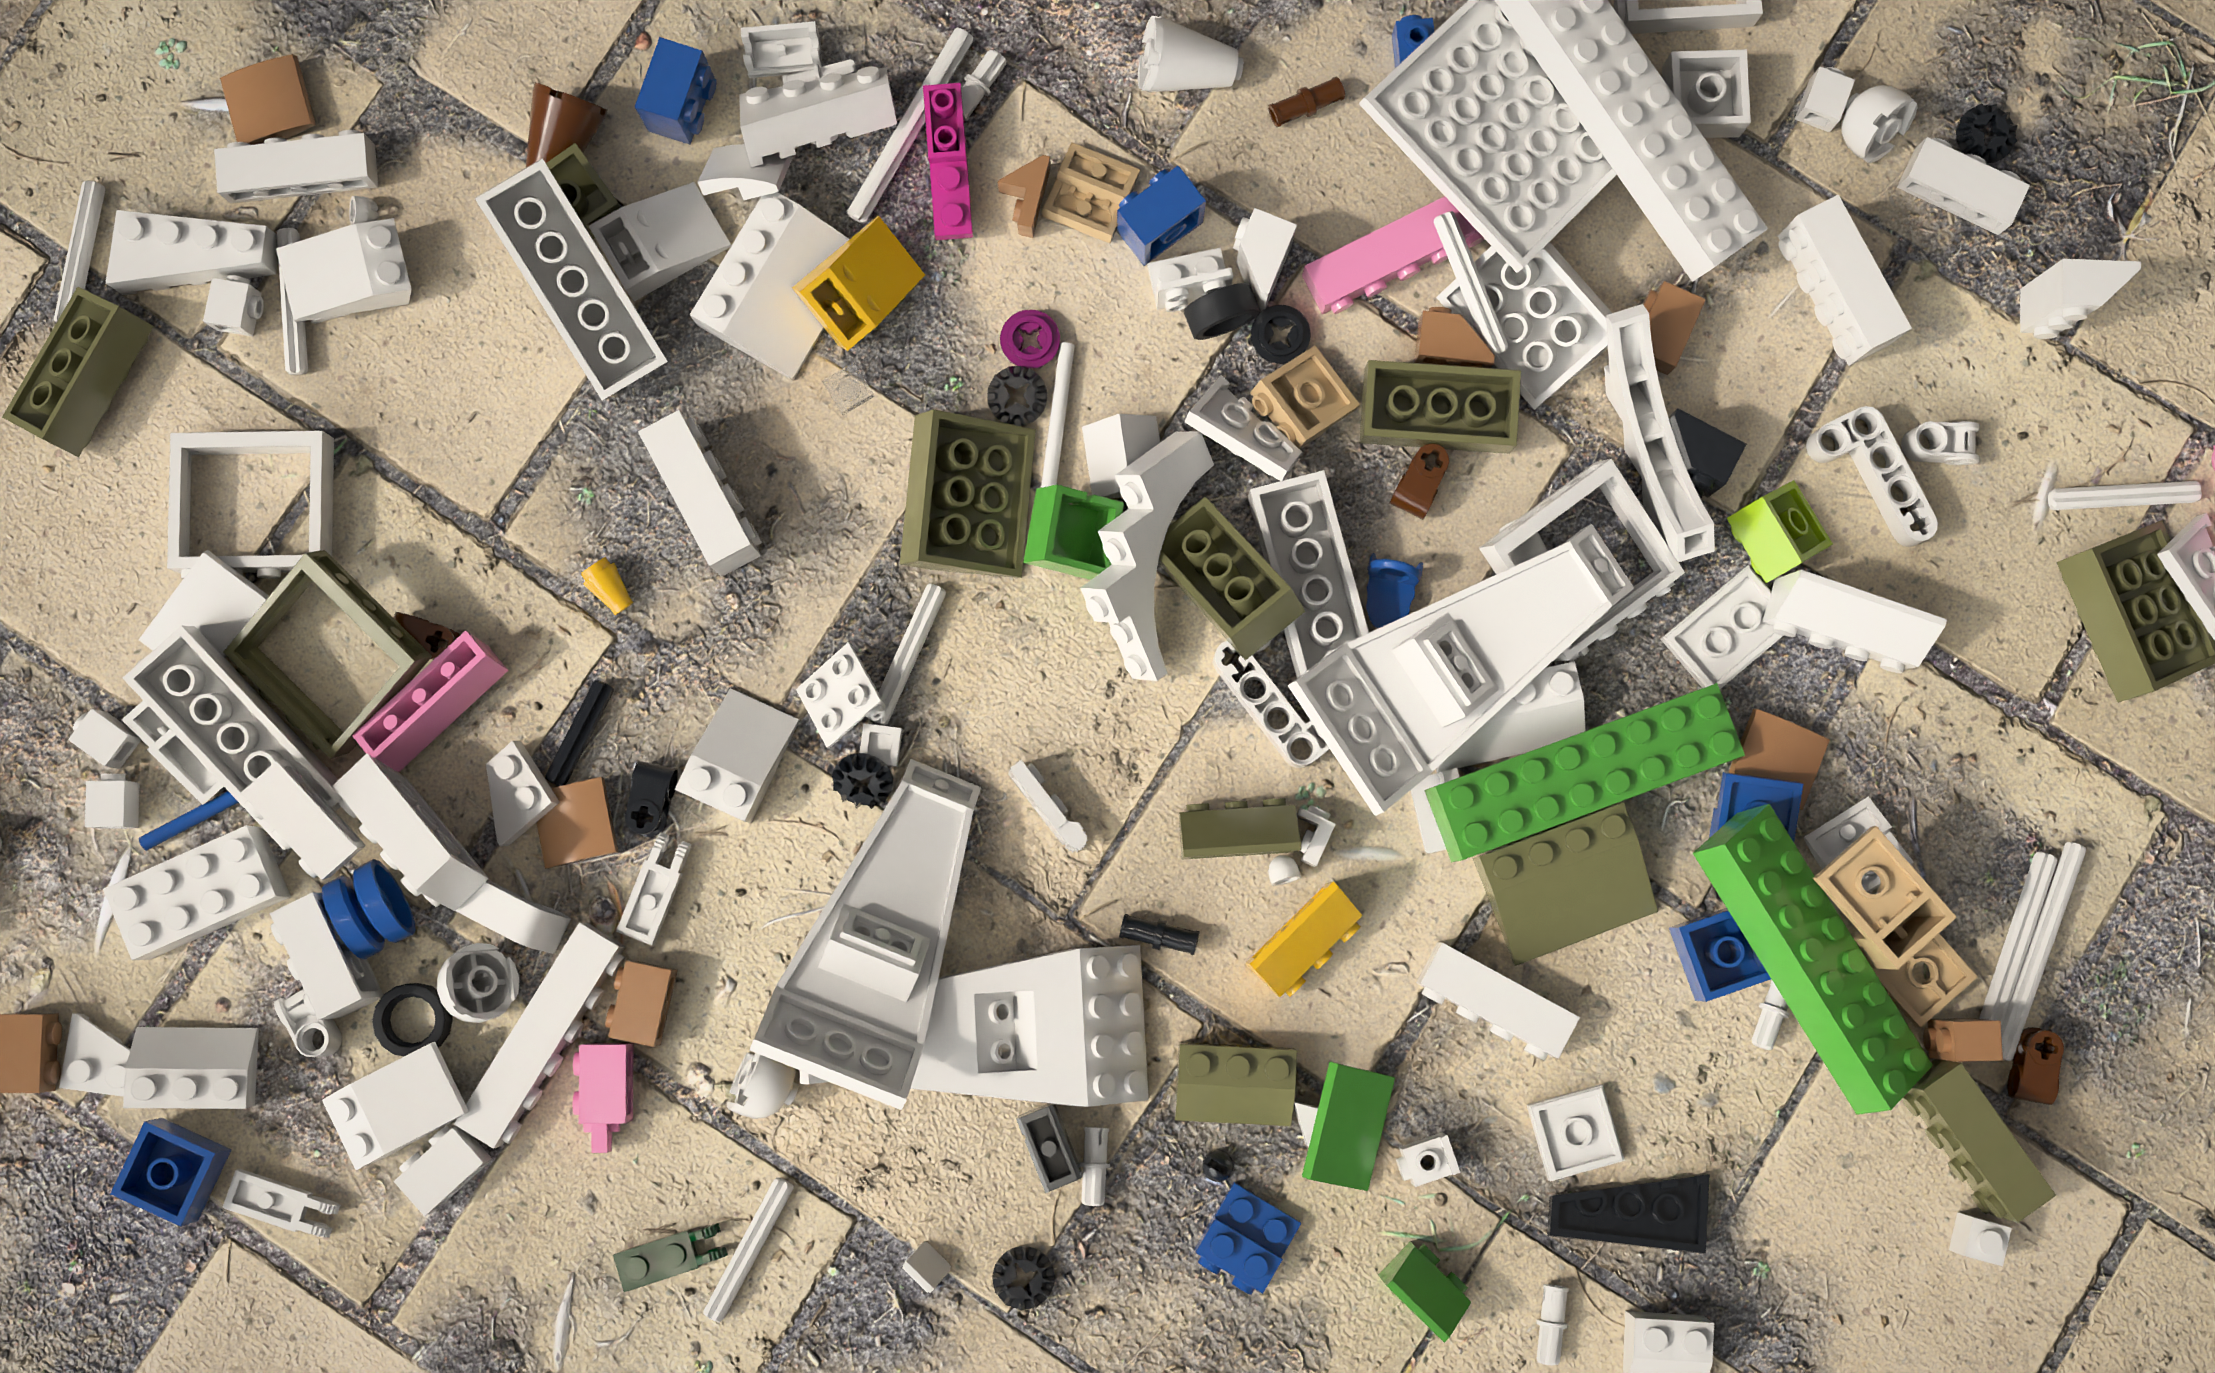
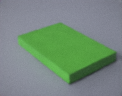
M1329 1062L1304 1164L1303 1178L1368 1191L1395 1077Z

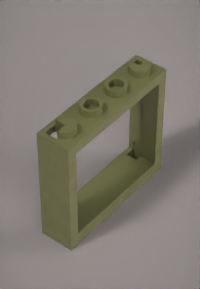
M325 550L305 553L223 651L238 667L236 670L242 675L248 676L259 687L260 694L266 700L275 703L286 714L287 721L295 728L301 729L313 741L312 744L315 749H321L330 759L350 753L358 744L352 735L412 681L432 658V655ZM313 581L400 666L344 732L258 648Z

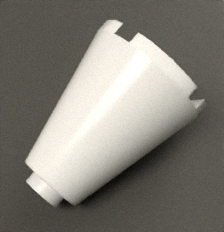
M1161 16L1150 17L1142 43H1146L1144 56L1140 55L1138 65V87L1142 89L1141 91L1162 92L1231 87L1234 80H1240L1244 61L1243 58L1238 57L1237 49Z

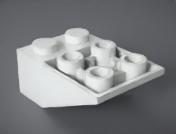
M695 182L621 207L589 225L622 285L634 302L732 246Z

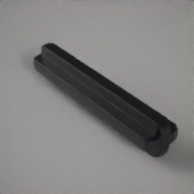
M600 680L593 681L545 775V779L557 786L567 784L614 692L612 686Z

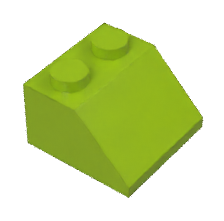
M1794 480L1727 517L1734 538L1742 543L1751 558L1750 561L1753 569L1762 576L1765 583L1833 545Z

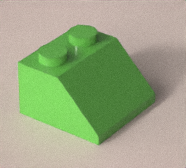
M1409 1242L1378 1276L1445 1343L1471 1304V1301L1464 1295L1468 1287L1452 1271L1445 1276L1436 1267L1440 1259L1426 1245L1422 1244L1419 1248H1416Z

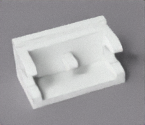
M815 21L741 28V39L745 48L743 59L749 78L791 75L814 69L815 64H819L822 67L820 35Z

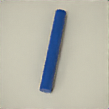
M227 791L206 802L204 805H200L139 837V843L147 851L239 802Z

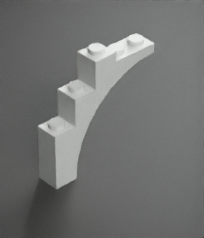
M1643 304L1606 315L1609 365L1604 366L1606 396L1623 421L1624 450L1642 478L1643 506L1678 562L1714 552V522L1704 507L1688 474L1662 397L1651 341L1649 312Z
M1200 431L1174 432L1115 475L1121 489V496L1126 502L1128 509L1098 531L1103 543L1104 552L1109 558L1111 565L1080 588L1086 600V608L1094 621L1109 622L1111 634L1119 646L1124 658L1125 668L1130 673L1132 679L1158 681L1167 674L1156 632L1154 586L1160 551L1175 512L1195 482L1214 466Z

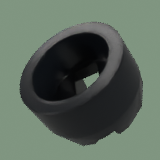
M1223 1150L1210 1151L1205 1155L1202 1162L1204 1174L1208 1179L1215 1182L1225 1181L1233 1172L1232 1158ZM1213 1159L1227 1167L1226 1173L1223 1174L1209 1166L1210 1160Z

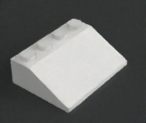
M775 192L763 195L699 298L690 316L700 328L789 379L794 380L825 328L792 287L845 244L849 238L782 194Z
M1550 242L1517 273L1491 246L1475 261V265L1508 343V349L1495 355L1494 364L1498 369L1521 370L1520 394L1535 410L1608 348L1606 315L1612 312ZM1456 278L1436 298L1445 308L1451 309L1452 314H1461L1480 337Z

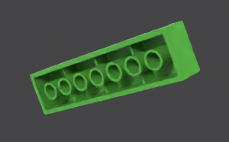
M1718 683L1425 789L1424 791L1452 863L1476 856L1745 756Z
M1766 804L1736 813L1695 850L1693 855L1856 1115L1892 1110L1933 1066L1826 893L1814 881V874L1771 805Z

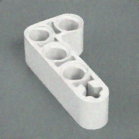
M1870 406L1860 407L1825 424L1809 436L1806 450L1811 459L1816 462L1827 463L1847 453L1850 454L1897 543L1902 546L1912 547L1929 540L1935 535L1938 527L1937 518L1879 410ZM1856 419H1861L1867 424V435L1860 433L1856 429ZM1822 435H1827L1833 439L1835 443L1834 451L1824 448L1821 442ZM1874 452L1883 455L1886 461L1885 468H1880L1874 463ZM1892 485L1899 487L1903 492L1902 502L1896 501L1891 496L1890 490ZM1910 507L1911 511L1902 515L1901 511ZM1917 523L1920 529L1913 532L1910 529V525Z
M1228 641L1218 646L1213 658V665L1217 673L1290 766L1304 768L1330 750L1312 721L1310 720L1306 724L1303 722L1253 656H1250L1246 661L1241 655L1239 656L1237 665L1240 669L1244 671L1249 666L1252 670L1245 673L1239 682L1236 683L1233 678L1239 672L1234 665L1228 664L1225 666L1222 662L1225 657L1224 651H1227L1229 654H1234L1237 651ZM1249 680L1260 681L1264 686V695L1259 699L1249 698L1244 692V684ZM1272 710L1283 711L1288 719L1287 726L1283 729L1272 728L1267 721L1268 713ZM1304 740L1309 744L1311 754L1308 759L1299 760L1292 755L1291 744L1293 741Z
M487 880L456 910V912L514 942L555 954L571 920L569 916L557 910L531 902L490 880Z

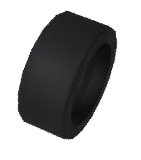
M1237 283L1212 291L1196 299L1184 309V315L1193 338L1197 340L1210 339L1231 332L1252 321L1260 312L1251 286L1247 283Z
M421 983L395 986L383 994L375 1006L372 1019L374 1034L381 1046L392 1054L402 1057L432 1042H436L438 1048L442 1046L450 1034L453 1016L441 1004L437 989L431 985ZM410 997L422 998L428 1002L435 1015L434 1029L430 1035L421 1042L416 1043L404 1042L398 1038L392 1030L390 1021L392 1011L397 1003Z

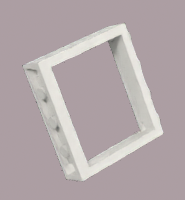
M1638 0L1614 1V10L1631 34L1754 27L1763 14L1762 0H1736V4L1657 9H1639Z
M324 431L170 433L167 568L180 573L183 579L199 558L189 557L192 455L310 453L309 552L325 550L332 556L334 438ZM303 555L217 557L242 576L243 573H257L258 578L278 579L281 578V572H290Z
M1612 459L1595 462L1479 547L1496 575L1515 566L1507 555L1596 488L1599 487L1654 572L1635 585L1632 591L1604 613L1554 661L1572 662L1579 656H1585L1589 652L1588 645L1596 639L1601 641L1613 635L1618 630L1616 624L1626 617L1631 619L1642 613L1648 607L1646 605L1648 600L1655 595L1660 597L1670 592V588L1675 585L1674 581L1685 573Z

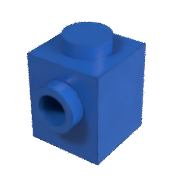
M1409 15L1395 22L1392 32L1395 68L1434 33L1433 18L1423 19L1420 15Z

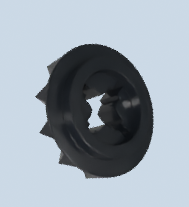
M1981 103L1968 110L1960 118L1956 128V138L1960 149L1965 155L1973 154L1984 159L1986 163H1994L2006 157L2018 141L2016 139L2018 125L2013 124L2010 119V112L2002 111L1998 108L1997 104L1988 106ZM1990 121L1992 126L1991 132L1997 134V136H1993L1984 145L1985 133L1979 131V129H1983Z
M1274 305L1261 311L1255 318L1251 327L1250 341L1256 354L1264 358L1269 364L1285 365L1304 353L1308 348L1311 338L1310 326L1305 316L1297 309L1287 305ZM1270 324L1274 328L1277 327L1280 331L1292 326L1286 337L1290 347L1281 341L1273 342L1269 345L1274 335Z
M1009 366L993 377L987 392L988 405L994 416L1001 422L1024 426L1034 422L1043 413L1047 403V389L1042 378L1032 369L1025 366ZM1028 383L1029 386L1026 388L1027 391L1023 396L1030 407L1027 409L1024 405L1016 402L1006 409L1005 406L1008 404L1011 396L1007 392L1008 389L1005 385L1008 384L1010 387L1013 386L1015 389H1019Z
M856 753L842 758L835 766L832 774L833 791H838L842 802L848 800L854 803L856 809L861 805H868L872 809L879 802L885 803L893 788V775L889 767L881 759L870 754ZM871 775L868 787L865 785L857 788L854 787L856 779L861 781Z
M1019 1246L1006 1251L998 1259L993 1270L992 1279L995 1293L1004 1304L1022 1311L1038 1307L1050 1296L1054 1286L1055 1275L1053 1266L1044 1253L1033 1247ZM1015 1263H1018L1025 1273L1039 1271L1030 1279V1290L1032 1293L1029 1294L1022 1284L1009 1287V1284L1017 1277Z

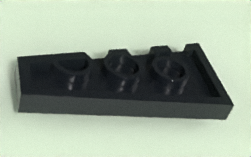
M1710 1174L1550 1196L1547 1236L1704 1254L1706 1253Z

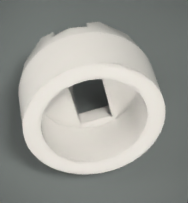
M352 196L349 209L350 224L377 221L379 218V214L376 212L378 205L371 198Z
M1287 855L1277 856L1269 865L1268 874L1272 886L1291 883L1301 878L1297 863Z

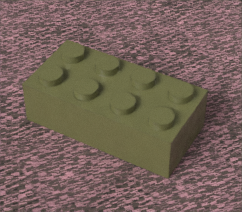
M1368 360L1364 368L1359 443L1420 448L1426 444L1434 443L1448 450L1510 454L1517 446L1521 370Z
M1206 497L1168 527L1158 563L1245 661L1305 612L1292 588Z
M1934 1059L1931 1061L1933 1066L1902 1098L1903 1103L1914 1116L1920 1115L1928 1127L1925 1129V1133L1929 1140L1938 1149L1943 1148L1951 1160L1948 1162V1165L1955 1176L1962 1182L1966 1180L1974 1191L1971 1194V1198L1977 1207L1985 1214L1990 1213L1999 1219L2004 1218L2019 1223L2055 1197L2056 1194L1963 1064Z

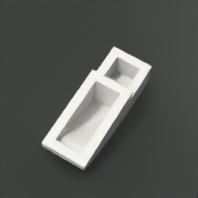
M144 701L122 719L149 746L147 750L202 805L224 787Z

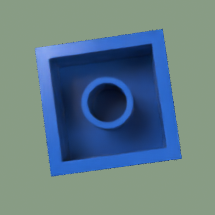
M659 37L635 104V109L649 132L691 145L694 134L699 135L705 117L704 113H702L705 102L713 98L717 85V80L714 78L715 76L702 50Z
M1176 166L1170 172L1167 169L1160 171L1150 180L1149 184L1151 186L1140 194L1137 191L1130 193L1119 203L1120 208L1117 210V232L1143 266L1158 257L1204 221L1206 200L1179 166Z
M1727 908L1669 927L1695 1001L1707 1002L1771 980Z
M164 1118L144 1121L110 1195L180 1227L197 1222L232 1149Z

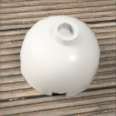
M1878 85L1865 90L1861 94L1855 93L1848 99L1843 111L1845 115L1842 120L1841 132L1847 147L1867 163L1880 160L1895 146L1888 142L1896 133L1899 132L1904 136L1915 118L1918 105L1907 93L1892 86Z
M475 943L457 950L443 963L438 973L437 992L441 1004L450 1015L465 1022L481 1023L501 1016L507 1011L519 992V975L511 958H505L502 953L497 951L499 948L492 944Z
M747 1052L735 1075L729 1092L736 1096L735 1103L727 1102V1108L742 1116L753 1119L766 1118L777 1113L783 1104L791 1105L796 1097L799 1084L794 1082L796 1069L758 1053L753 1055Z

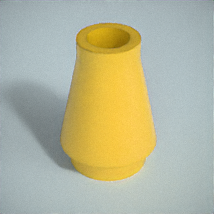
M606 557L600 559L581 573L585 580L583 585L610 608L614 615L619 614L634 603L629 597L615 563L610 564Z

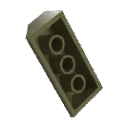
M77 287L2 418L79 458L83 449L90 443L92 433L100 419L110 408L111 400L116 391L127 378L130 367L139 351L146 345L148 336L154 326L120 306Z

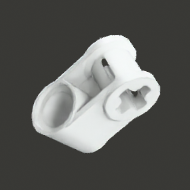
M1965 421L1925 422L1908 431L1903 436L1901 442L1902 452L1908 459L1915 462H1936L1948 465L1977 464L1980 462V456L1976 454V432L1980 430V424ZM1920 434L1928 438L1930 443L1929 450L1920 444Z
M304 988L287 999L279 998L274 1001L276 1013L287 1028L300 1054L306 1057H328L338 1051L342 1042L340 1030L334 1019L318 1020L316 1015L313 1016L308 1011L303 1000V995L306 994ZM317 1030H321L325 1038L324 1044L319 1050L314 1047L312 1042L313 1035Z

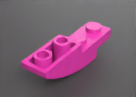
M961 83L923 85L935 239L973 238Z

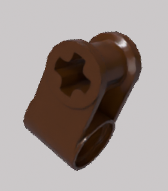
M1432 443L1426 444L1418 450L1406 473L1403 474L1389 504L1424 520L1449 464L1448 453L1442 446ZM1430 454L1436 456L1435 463L1440 467H1434L1431 471H1427L1424 469L1426 462L1421 457L1427 458Z
M395 612L393 617L432 655V660L439 656L461 635L443 625L435 624L409 614ZM440 640L448 641L446 648L438 647Z
M2037 1027L2023 1029L2008 1076L2007 1090L2010 1098L2052 1105L2055 1102L2059 1091V1074L2064 1053V1044L2056 1033ZM2036 1042H2044L2043 1050H2035Z

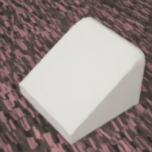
M1294 1101V1109L1303 1139L1309 1147L1318 1106Z
M926 1241L922 1242L902 1265L903 1269L927 1293H931L951 1269L950 1264Z

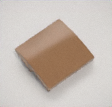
M291 54L262 61L220 78L237 142L255 145L262 144L266 139L276 136L288 139L316 125L296 55Z
M1753 709L1740 741L1745 756L1733 760L1729 773L1803 783L1799 810H1803L1830 740L1783 718L1759 709Z
M604 777L551 788L560 803L536 822L545 869L619 853Z

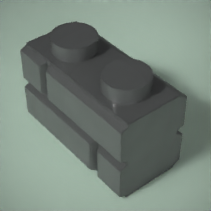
M1047 1103L1018 1115L1016 1118L1022 1135L1026 1137L1025 1143L1045 1193L1081 1179L1083 1172L1056 1104Z

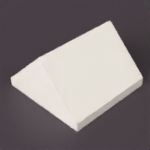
M1116 414L1082 427L1092 495L1109 499L1122 497L1115 475L1160 443L1156 416Z

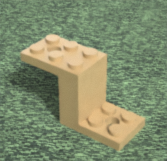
M1877 826L1870 827L1813 877L1814 881L1851 921L1853 926L1849 929L1852 937L1892 1001L1915 1027L1921 1028L1977 978V975L1939 934L1957 918L1956 915ZM1868 871L1875 872L1880 878V888L1874 894L1867 893L1862 887V877ZM1917 962H1924L1930 970L1928 980L1922 984L1917 983L1912 977V968Z

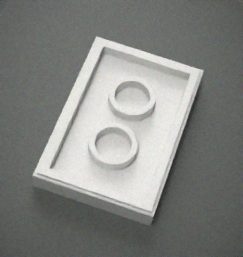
M207 550L195 562L142 634L139 641L151 650H154L181 625L195 626L220 654L226 658L227 656L223 651L267 600L269 595Z
M1748 565L1660 639L1702 688L1718 683L1719 689H1721L1784 635L1774 632L1773 625L1762 622L1771 597V591Z

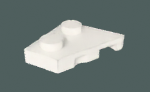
M521 741L510 742L486 763L497 842L499 846H509L560 802Z
M73 1013L59 1088L124 1097L125 1067L130 1048L123 1045L121 1039L111 1032H105L89 1021V1017L85 1014Z

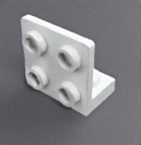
M1221 247L1155 261L1147 265L1157 310L1166 308L1167 312L1180 311L1185 309L1188 303L1212 291L1232 285V268H1225Z

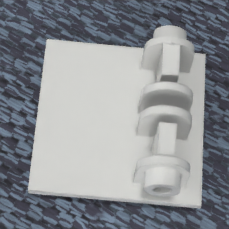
M850 642L846 643L796 689L827 748L832 747L865 716L871 717L873 721H876L885 715L884 709L886 705Z

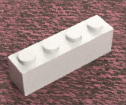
M343 130L339 132L338 136L324 137L320 134H306L301 137V140L287 141L283 138H269L264 141V144L250 145L246 142H232L227 144V148L214 149L217 193L231 204L379 188L375 144L365 133L358 130Z
M1437 942L1416 982L1424 987L1422 995L1441 1005L1445 999L1459 1006L1455 1013L1474 1023H1477L1479 1018L1493 1025L1490 1032L1508 1042H1511L1513 1036L1527 1043L1524 1050L1543 1061L1546 1060L1548 1055L1559 1059L1580 1019L1579 1016L1442 942Z

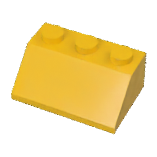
M1334 881L1326 883L1245 964L1278 997H1281L1284 993L1291 997L1306 982L1302 975L1312 965L1318 970L1331 958L1333 953L1329 950L1330 947L1339 939L1345 943L1360 929L1361 926L1357 921L1363 915Z

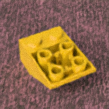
M877 216L795 284L792 289L838 346L848 351L876 328L925 274L881 217Z

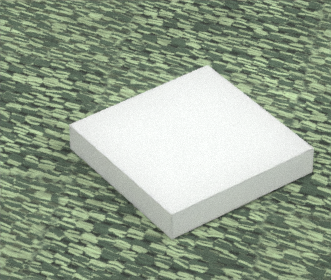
M1599 1084L1527 1104L1549 1181L1625 1161L1603 1085Z

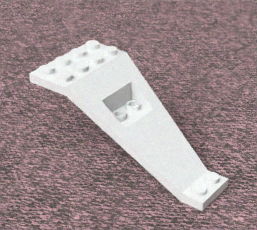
M1590 524L1554 549L1338 647L1291 682L1288 687L1376 816L1385 812L1438 768L1604 613L1632 591L1634 587L1594 526Z
M910 759L899 787L777 983L750 1051L902 1110L926 1040L973 811L981 787Z
M1140 945L1068 949L938 978L924 1048L910 1089L1078 1107L1149 1100ZM800 1070V1084L829 1082Z

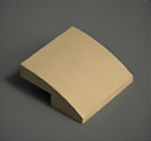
M1071 142L1058 169L1057 179L1043 206L1042 217L1111 243L1117 230L1119 203L1133 192L1140 169Z

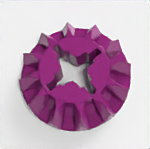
M1032 309L1022 310L1013 314L1003 325L1000 334L1001 349L1010 363L1017 366H1025L1029 369H1040L1043 365L1054 359L1060 347V333L1056 323L1047 314ZM1041 329L1037 336V342L1041 350L1030 345L1020 351L1024 340L1018 330L1023 334L1032 335Z

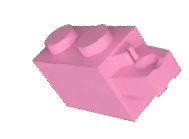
M587 1043L579 1045V1052L574 1054L573 1072L575 1076H579V1091H575L573 1095L574 1115H579V1124H583L584 1132H591L592 1153L611 1152L613 1132H620L621 1123L633 1121L634 1043Z

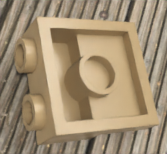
M1316 345L1261 379L1250 392L1253 395L1252 404L1257 413L1261 416L1268 415L1276 428L1298 449L1321 436L1329 427L1354 412L1360 406L1359 402Z

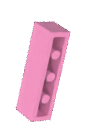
M465 631L352 736L366 754L371 755L399 773L507 673L508 669L488 645L468 631Z

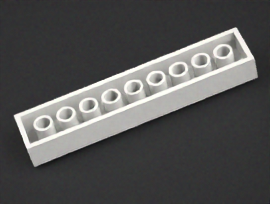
M1495 0L1692 282L1719 265L1768 229L1608 0Z

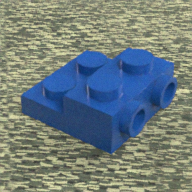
M1723 772L1718 806L1713 809L1709 838L1736 813L1770 804L1794 842L1803 783Z
M1233 1182L1194 1248L1195 1253L1201 1256L1198 1263L1217 1275L1221 1269L1233 1275L1234 1279L1231 1283L1249 1295H1252L1255 1289L1263 1294L1282 1262V1256L1299 1229L1301 1222L1236 1182Z

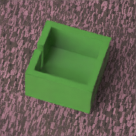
M1058 484L1037 488L1023 563L1092 580L1111 565L1109 558L1104 552L1103 543L1098 531L1122 514L1124 503L1098 495L1087 496V492Z

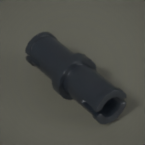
M1125 914L1119 938L1152 944V948L1157 950L1165 947L1195 955L1200 931H1191L1166 925L1167 921L1162 919L1154 922Z

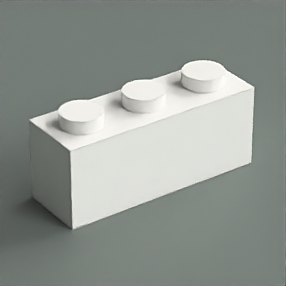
M1926 137L1915 148L1897 188L1997 235L2012 225L2030 187L2029 184L2020 181V177L2013 172L1999 171L1986 165V161L1979 156L1973 154L1965 155L1952 149L1951 144L1939 138L1931 139L1929 137Z
M286 759L274 762L241 792L247 799L244 804L249 812L259 820L264 818L274 828L271 833L276 841L286 849L291 847L300 856L301 859L298 862L302 869L313 878L318 876L321 880L331 877L366 846Z

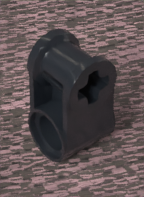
M642 761L636 763L632 774L631 792L625 813V821L631 831L644 837H655L665 829L671 800L675 794L678 780L677 768ZM647 813L653 815L652 823L646 822L644 825L639 822L640 815H647Z

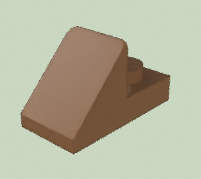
M1042 155L997 182L1000 193L1024 199H1017L1012 221L1018 222V234L1021 236L1034 237L1051 170L1050 156Z

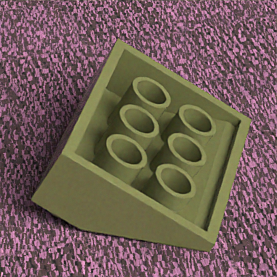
M934 409L915 415L900 565L938 571L1022 578L1036 429Z
M2162 520L2056 562L2062 574V579L2077 608L2078 616L2082 620L2091 640L2093 650L2098 656L2105 672L2109 687L2112 689L2118 703L2154 692L2215 664V640L2206 630L2205 625L2190 603L2185 599L2184 594L2157 555L2171 541Z
M1624 802L1611 805L1473 858L1514 966L1658 912L1639 840Z

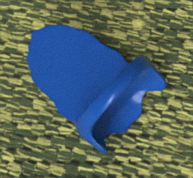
M1372 553L1367 567L1369 582L1367 584L1366 610L1373 626L1378 629L1409 614L1411 602L1415 597V586L1422 578L1423 562L1414 567L1397 560L1377 559L1376 554Z

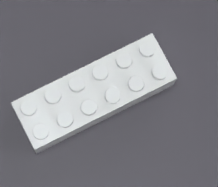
M543 158L475 197L478 205L601 400L606 399L668 362Z
M1324 470L1250 489L1248 495L1264 559L1292 588L1305 609L1301 616L1284 629L1297 678L1338 647L1369 633Z
M181 625L123 677L126 683L248 812L249 810L244 804L247 799L241 792L274 762L285 759L334 811L341 807L338 801L342 797L333 787L338 781L335 775L195 626ZM249 812V814L276 841V839L273 837L271 833L274 830V828L264 818L262 820H259ZM279 844V846H280L283 850H287L286 848H284L282 845Z

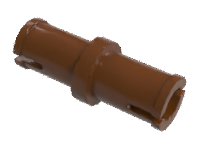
M1333 77L1331 80L1310 89L1302 87L1297 90V94L1274 104H1269V115L1276 127H1280L1282 124L1304 115L1311 117L1316 115L1318 109L1339 100H1344L1345 90L1338 77Z

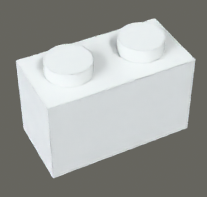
M445 1126L429 1140L432 1147L422 1156L417 1152L406 1160L399 1168L403 1173L393 1181L424 1217L436 1212L493 1160L472 1135L458 1126L452 1129Z

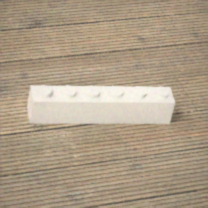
M579 923L468 1100L466 1106L469 1112L457 1118L454 1125L493 1149L502 1146L504 1143L510 1144L514 1140L522 1126L518 1122L525 1109L530 1111L539 1100L543 1092L539 1089V1086L545 1076H553L563 1060V1057L559 1055L567 1042L572 1044L580 1034L584 1026L580 1022L587 1009L593 1010L601 1000L605 992L601 989V986L608 975L614 977L618 968L622 966L625 957L621 954L626 946L589 923Z

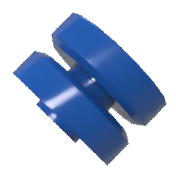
M372 859L357 867L353 871V879L341 875L322 887V898L334 928L349 950L360 959L365 960L382 951L385 946V939L397 943L413 935L416 930L415 920L404 893L389 870L379 860Z

